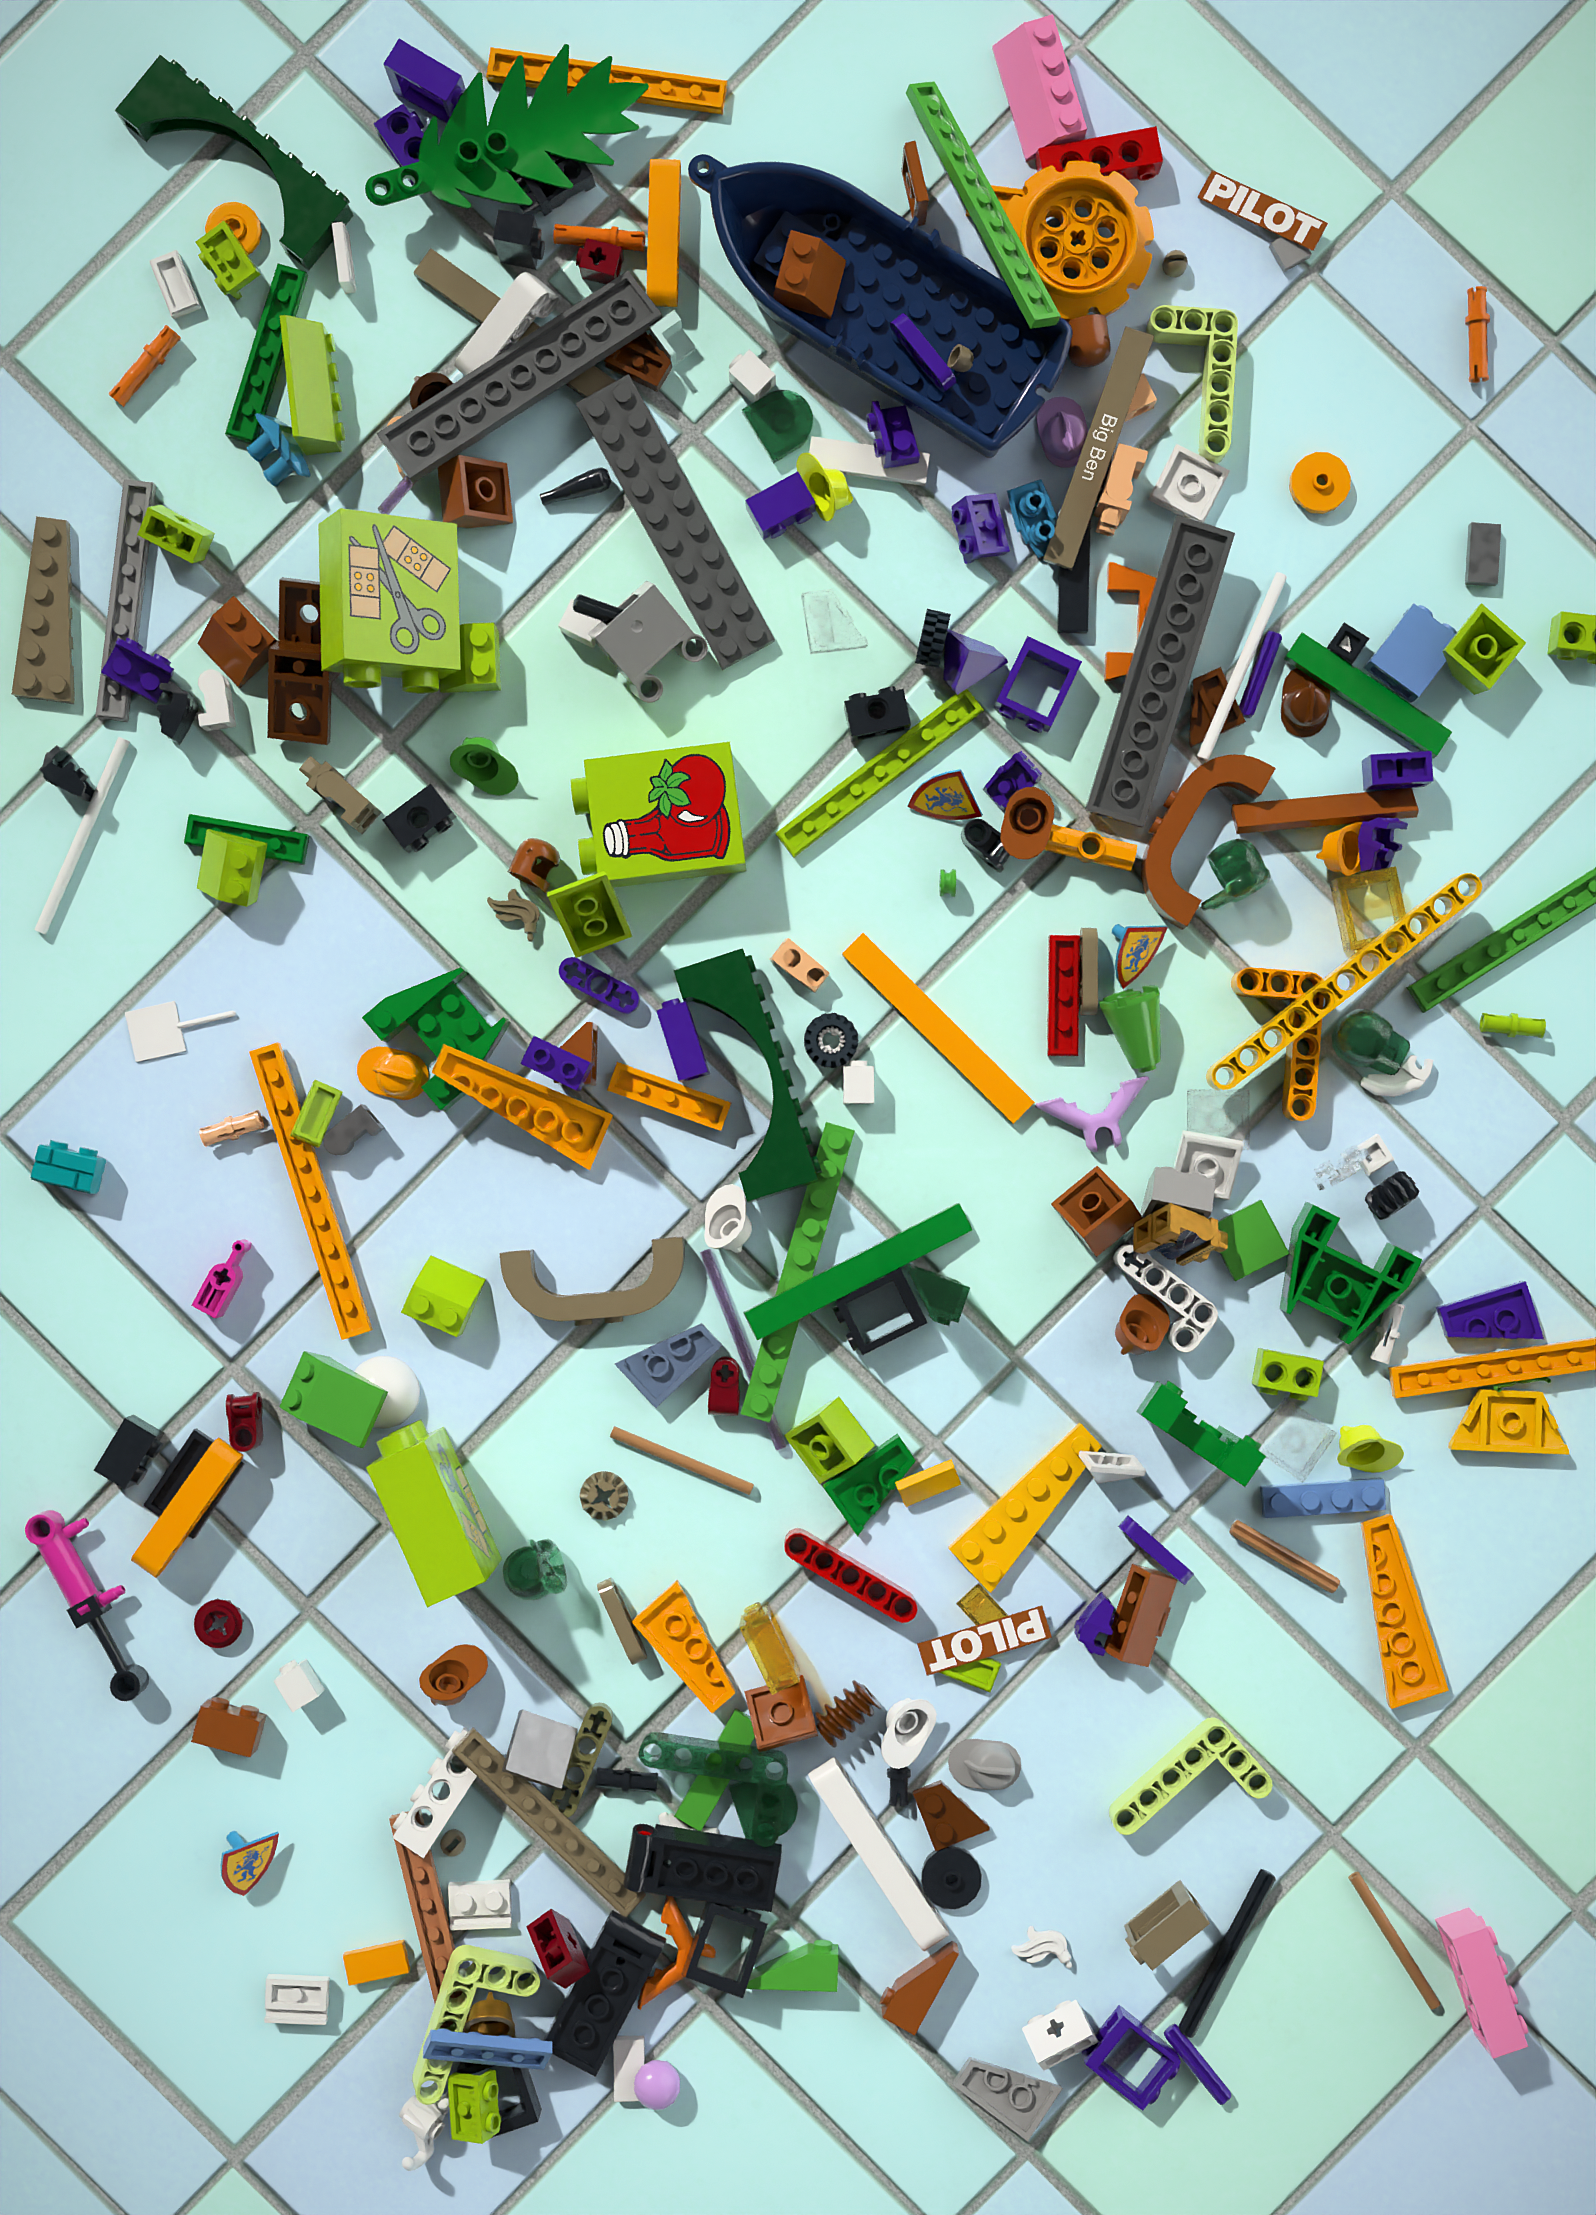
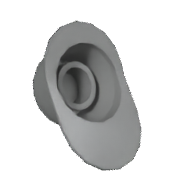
M965 1739L955 1745L948 1759L949 1771L953 1778L961 1785L970 1788L985 1790L1006 1789L1014 1784L1021 1771V1758L1016 1749L1010 1744L1001 1741Z

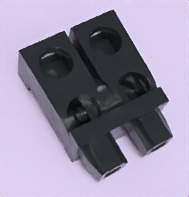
M547 153L571 183H573V188L570 190L550 186L508 171L521 188L526 186L529 191L526 194L533 201L531 206L519 205L523 213L532 216L541 211L546 216L552 212V209L561 206L572 196L583 190L587 192L596 187L593 175L586 163Z

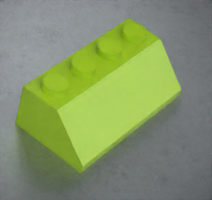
M281 315L280 323L293 438L306 456L342 452L341 441H345L343 423L338 422L337 412L342 411L340 394L339 392L335 393L334 382L339 381L336 363H332L331 352H335L333 334L328 333L321 322Z

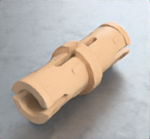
M255 1110L235 1118L229 1116L223 1122L202 1127L199 1129L202 1143L207 1147L227 1139L233 1141L239 1139L240 1135L263 1129L264 1121L259 1110Z

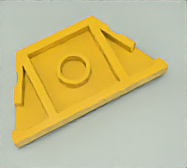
M1478 1389L1448 1445V1448L1451 1450L1569 1455L1568 1446L1564 1444L1557 1429L1559 1428L1554 1416L1550 1414L1547 1400L1543 1392L1501 1390L1498 1392L1494 1389Z

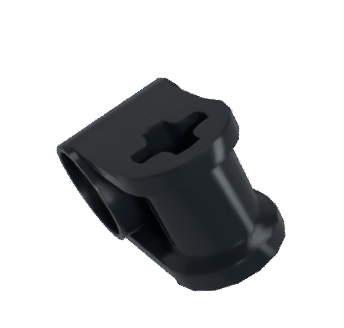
M982 819L969 821L961 831L963 844L977 854L988 866L1001 873L1004 870V863L1010 857L1009 853L1003 848L1001 833ZM976 826L982 830V841H973L969 837L968 830L970 827ZM1003 848V851L996 857L1000 849Z

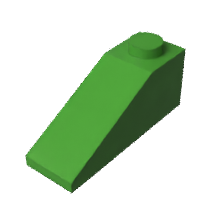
M816 1940L814 1943H807L755 1967L752 1970L746 1989L837 1992L838 1944H832L828 1940Z

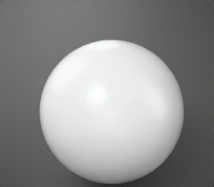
M377 1356L364 1361L355 1369L354 1372L388 1391L373 1426L374 1428L385 1429L395 1427L405 1422L414 1413L419 1402L420 1387L414 1371L405 1362L391 1356Z

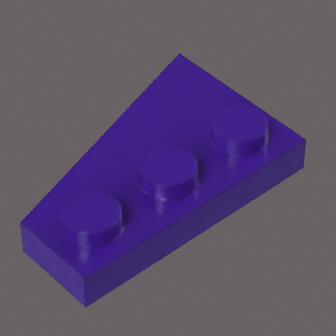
M1519 1281L1436 1307L1446 1337L1544 1339L1526 1281Z

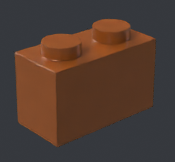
M214 1697L211 1700L208 1699L200 1706L191 1742L246 1757H251L258 1750L267 1714L260 1713L258 1708L250 1705H242L241 1707L229 1705L230 1701L219 1697Z

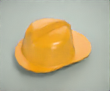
M1355 822L1327 834L1323 841L1322 851L1316 854V858L1324 860L1329 870L1341 872L1345 876H1351L1361 871L1358 836L1362 822Z
M377 1046L367 1050L357 1064L359 1081L366 1090L395 1099L409 1100L418 1097L424 1091L421 1087L429 1079L427 1066L419 1056L390 1047Z

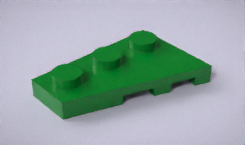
M897 1433L862 1457L855 1465L847 1468L823 1484V1488L858 1537L864 1529L865 1523L881 1507L885 1497L891 1490L895 1489V1482L905 1476L916 1460Z

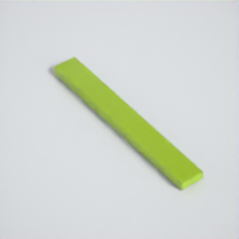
M968 689L958 695L955 694L777 831L775 835L792 857L795 858L983 713L984 709Z

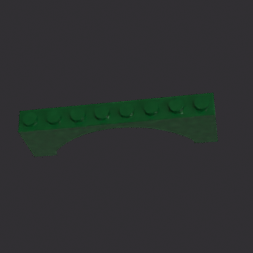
M159 55L115 109L123 124L146 142L152 136L167 132L199 130L227 136L254 151L274 173L280 188L284 211V234L279 242L286 254L309 271L334 241L332 223L343 222L346 226L353 217V213L348 205L350 203L349 199L338 189H335L333 192L325 186L327 184L326 181L317 172L312 170L309 173L302 167L303 163L293 153L289 152L286 155L281 151L278 142L266 133L262 136L257 132L255 124L245 115L238 117L233 113V107L220 96L217 99L209 93L210 89L201 80L195 78L193 81L186 75L187 71L177 61L172 59L169 62L162 55Z
M741 948L673 970L683 1001H686V1003L693 1001L708 1006L736 1022L757 1044L770 1071L773 1105L769 1127L764 1141L746 1170L738 1172L747 1202L750 1204L818 1182L816 1174L822 1173L817 1156L810 1157L807 1145L812 1144V1140L807 1126L801 1128L798 1116L803 1115L798 1097L792 1099L788 1089L794 1085L789 1069L782 1070L779 1059L784 1058L780 1041L773 1042L770 1030L775 1029L770 1011L763 1012L761 1002L765 1001L766 998L761 983L754 984L751 973L757 972L752 955L745 956L744 950Z

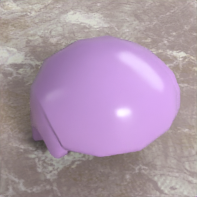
M652 2060L641 2066L635 2076V2095L641 2104L649 2109L662 2110L674 2103L680 2092V2077L677 2070L668 2061Z

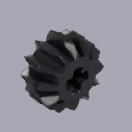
M1399 1171L1368 1192L1365 1202L1368 1204L1370 1211L1379 1220L1389 1218L1414 1200L1419 1194V1189L1416 1187V1183L1411 1176L1409 1177L1405 1171Z

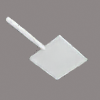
M175 1001L125 1012L135 1061L140 1062L186 1051L182 1028L233 1017L236 1015V1012L232 1010L181 1023Z

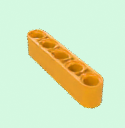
M650 159L646 293L656 307H678L681 160Z
M218 1437L205 1452L133 1554L131 1561L157 1578L189 1536L237 1468L244 1455Z

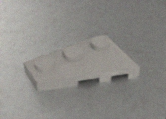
M972 2057L967 2059L952 2082L955 2088L1027 2142L1063 2089L1058 2084Z

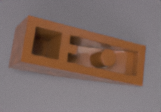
M949 1942L897 1978L892 1988L887 1987L879 2003L882 2005V2018L915 2036L959 1956L957 1943Z

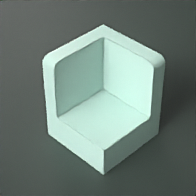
M675 310L650 326L651 336L657 342L658 348L664 351L671 360L672 367L695 351V345L683 330L681 318Z

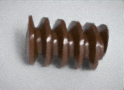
M855 1680L852 1681L855 1689L854 1692L846 1688L842 1689L846 1699L842 1700L836 1695L833 1697L836 1704L835 1708L828 1704L824 1705L827 1715L824 1716L817 1711L815 1712L818 1731L834 1748L837 1746L835 1737L840 1740L846 1739L844 1729L854 1732L856 1730L854 1721L860 1725L865 1723L863 1713L869 1717L874 1715L872 1705L879 1709L882 1708L868 1688Z

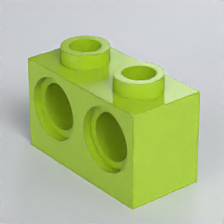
M1561 611L1551 618L1547 654L1557 655L1559 660L1571 661L1576 658L1587 659L1588 663L1596 664V643L1594 641V636L1596 635V615ZM1565 631L1572 634L1574 638L1573 644L1565 640Z
M1258 1348L1252 1384L1259 1386V1392L1278 1395V1390L1290 1392L1289 1398L1307 1401L1308 1396L1318 1397L1324 1361L1317 1358ZM1275 1364L1279 1370L1278 1376L1274 1380L1269 1381L1265 1375L1266 1369L1270 1365ZM1306 1370L1308 1381L1306 1384L1298 1386L1295 1380L1298 1372Z

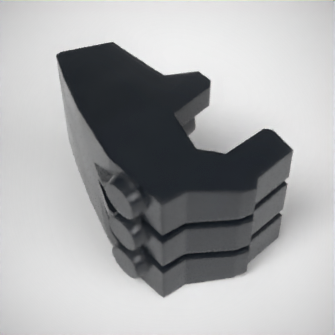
M173 682L171 684L160 683V690L172 698L170 705H157V710L161 713L159 718L161 732L180 745L198 712L197 699L189 692L183 691Z
M56 745L50 752L46 753L43 765L39 769L43 773V778L52 785L90 802L95 790L86 781L89 778L83 768L75 771L76 765L73 762H69L64 766L72 756L68 751Z

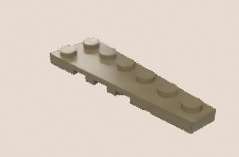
M36 516L11 693L15 697L74 704L75 701L74 666H72L71 651L73 649V637L71 636L72 608L70 607V590H72L70 573L71 545L70 523L67 520Z

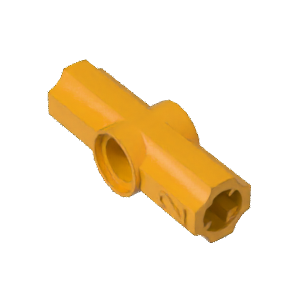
M1052 824L1049 841L1044 850L1077 858L1084 863L1093 862L1130 872L1135 861L1137 845L1102 837L1095 832L1086 833ZM1090 840L1094 842L1097 847L1096 854H1086L1082 848L1083 841Z

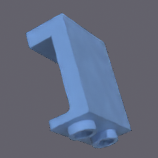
M1413 603L1363 668L1412 703L1420 697L1446 662L1442 651L1456 635L1457 631L1449 624H1441L1433 618V613L1428 608L1422 605L1417 606Z

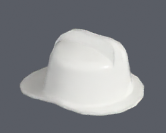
M730 1184L717 1189L707 1203L704 1237L708 1247L713 1249L723 1248L739 1253L742 1251V1245L751 1235L752 1225L746 1215L745 1193L739 1186Z
M906 1698L895 1703L889 1709L886 1715L887 1731L881 1744V1754L884 1761L890 1767L898 1769L907 1767L920 1754L936 1723L937 1713L929 1701Z

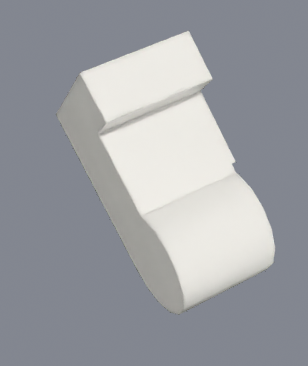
M213 669L204 671L198 678V686L204 693L206 713L198 714L200 727L206 731L236 727L229 681L219 671Z

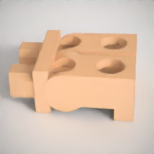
M1121 443L1118 444L1111 459L1103 491L1093 515L1099 517L1095 532L1113 537L1119 523L1122 524L1132 503V501H1128L1133 492L1131 480L1132 478H1138L1146 462L1148 451Z

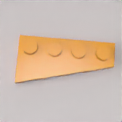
M677 1579L633 1618L632 1623L713 1714L735 1694V1689Z

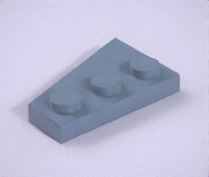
M700 1323L616 1362L615 1365L646 1399L657 1408L707 1361L722 1344L703 1323Z

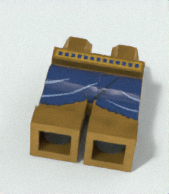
M1172 1203L1153 1212V1215L1150 1214L1134 1223L1133 1251L1145 1254L1150 1250H1155L1167 1259L1173 1260L1176 1258V1264L1182 1266L1193 1260L1201 1263L1208 1259L1211 1251L1214 1250L1221 1253L1228 1248V1234L1218 1230L1217 1219L1212 1217L1208 1219L1205 1216Z

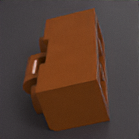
M1136 1564L1131 1565L1115 1612L1114 1622L1111 1626L1113 1630L1112 1635L1107 1636L1104 1645L1106 1653L1122 1662L1149 1667L1158 1640L1156 1636L1162 1637L1171 1610L1169 1604L1178 1581L1177 1579L1156 1569Z

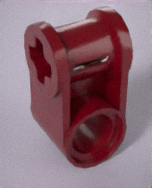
M720 1357L713 1365L708 1396V1415H739L740 1369L739 1364L732 1357ZM723 1365H728V1369L734 1371L726 1379L723 1378L721 1372H717V1370L722 1369Z
M253 1392L252 1395L235 1397L234 1394H228L226 1397L229 1442L233 1449L239 1452L255 1449L263 1441V1403L260 1392ZM249 1405L248 1408H240L239 1406ZM244 1429L249 1430L252 1434L250 1445H246L241 1441L240 1436Z

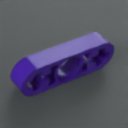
M902 313L890 322L891 330L896 338L941 392L944 393L956 384V378L951 369L908 316Z
M569 957L561 962L559 976L568 985L624 1014L632 1013L638 1008L640 996L631 986L578 958ZM575 963L578 964V971L587 975L588 969L593 971L587 977L584 988L580 986L583 980L577 976H573L571 980L567 978L568 972L565 971L567 965L572 967ZM597 977H603L608 982V988L602 994H595L591 989V982ZM614 984L619 985L615 990L622 995H626L627 992L632 993L631 999L634 1001L632 1006L627 1004L624 1008L620 1007L621 1001L612 996L611 1002L606 1000L611 995Z
M1129 1515L1120 1523L1118 1527L1183 1585H1186L1194 1576V1573Z

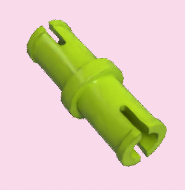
M1482 1013L1480 1018V1032L1507 1034V1037L1514 1038L1516 1035L1543 1038L1546 1030L1545 1019L1519 1017L1515 1013H1510L1509 1016Z

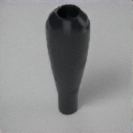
M603 467L595 468L566 481L550 491L541 493L540 499L544 506L557 501L601 493L609 489L612 484L607 469Z

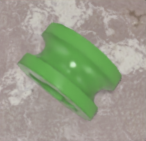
M940 869L939 893L941 897H944L946 893H949L951 897H955L956 869H952L949 873L945 872L944 869Z

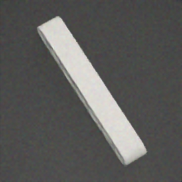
M833 1757L811 1771L808 1775L815 1789L922 1951L925 1952L949 1936V1930L941 1916L925 1895L922 1887L839 1761Z

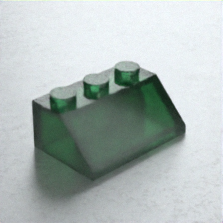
M906 1264L905 1270L923 1307L929 1313L928 1316L933 1321L950 1326L951 1321L959 1323L970 1287L964 1282Z

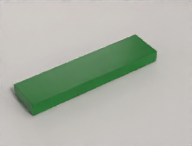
M193 814L188 816L184 844L204 848L206 831L211 829L267 843L266 859L305 865L310 837L308 834Z

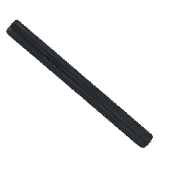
M1264 1869L1259 1870L1178 2026L1183 2035L1193 2038L1276 1881L1275 1876L1271 1872Z

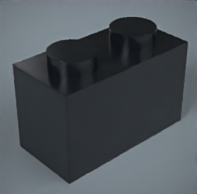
M499 209L493 241L500 262L536 270L538 259L542 260L544 256L545 241H541V229L537 226L535 216Z
M134 1414L124 1418L93 1471L123 1489H127L134 1484L138 1485L148 1471L145 1468L150 1457L154 1459L163 1446L160 1440L164 1432Z

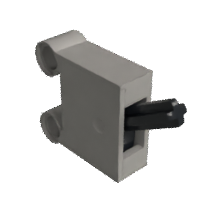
M645 581L618 607L582 594H578L574 599V612L601 621L588 635L629 682L632 694L644 702L652 703L659 700L662 696V682L648 671L673 648L678 655L691 662H699L707 655L708 644L706 640L690 629L659 589L651 582ZM695 639V650L687 654L685 649L687 642ZM646 680H651V690L646 694H642V683Z

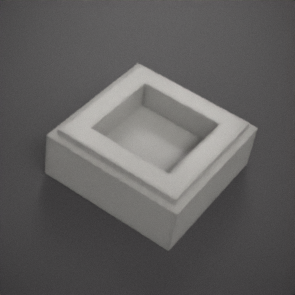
M1280 237L1269 245V249L1283 273L1309 259L1312 254L1308 248L1284 237Z

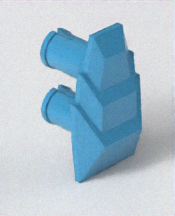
M259 413L255 414L264 433L251 445L247 446L248 453L257 462H262L274 449H277L281 454V457L275 463L264 470L263 474L271 485L278 487L293 471L300 476L310 477L311 474L301 448L293 438L292 427L277 418Z
M1042 479L1007 491L1017 533H1021L1025 544L1030 545L1038 558L1045 556L1050 539L1055 533V520L1057 519Z

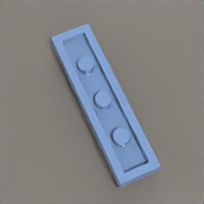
M1382 1478L1260 1486L1262 1517L1264 1518L1386 1510L1384 1479Z
M431 2029L423 2046V2058L539 2070L545 2069L552 2055V2041H542L539 2038H512L509 2035H482L479 2032H452L448 2029Z

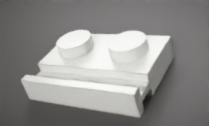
M510 1879L449 1883L450 1930L511 1928Z
M268 1974L266 1978V2016L264 2023L326 2025L328 2021L327 2009L329 2006L330 1976Z

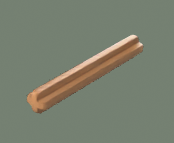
M1236 1520L1232 1524L1229 1533L1235 1538L1330 1593H1334L1340 1584V1580L1243 1522Z

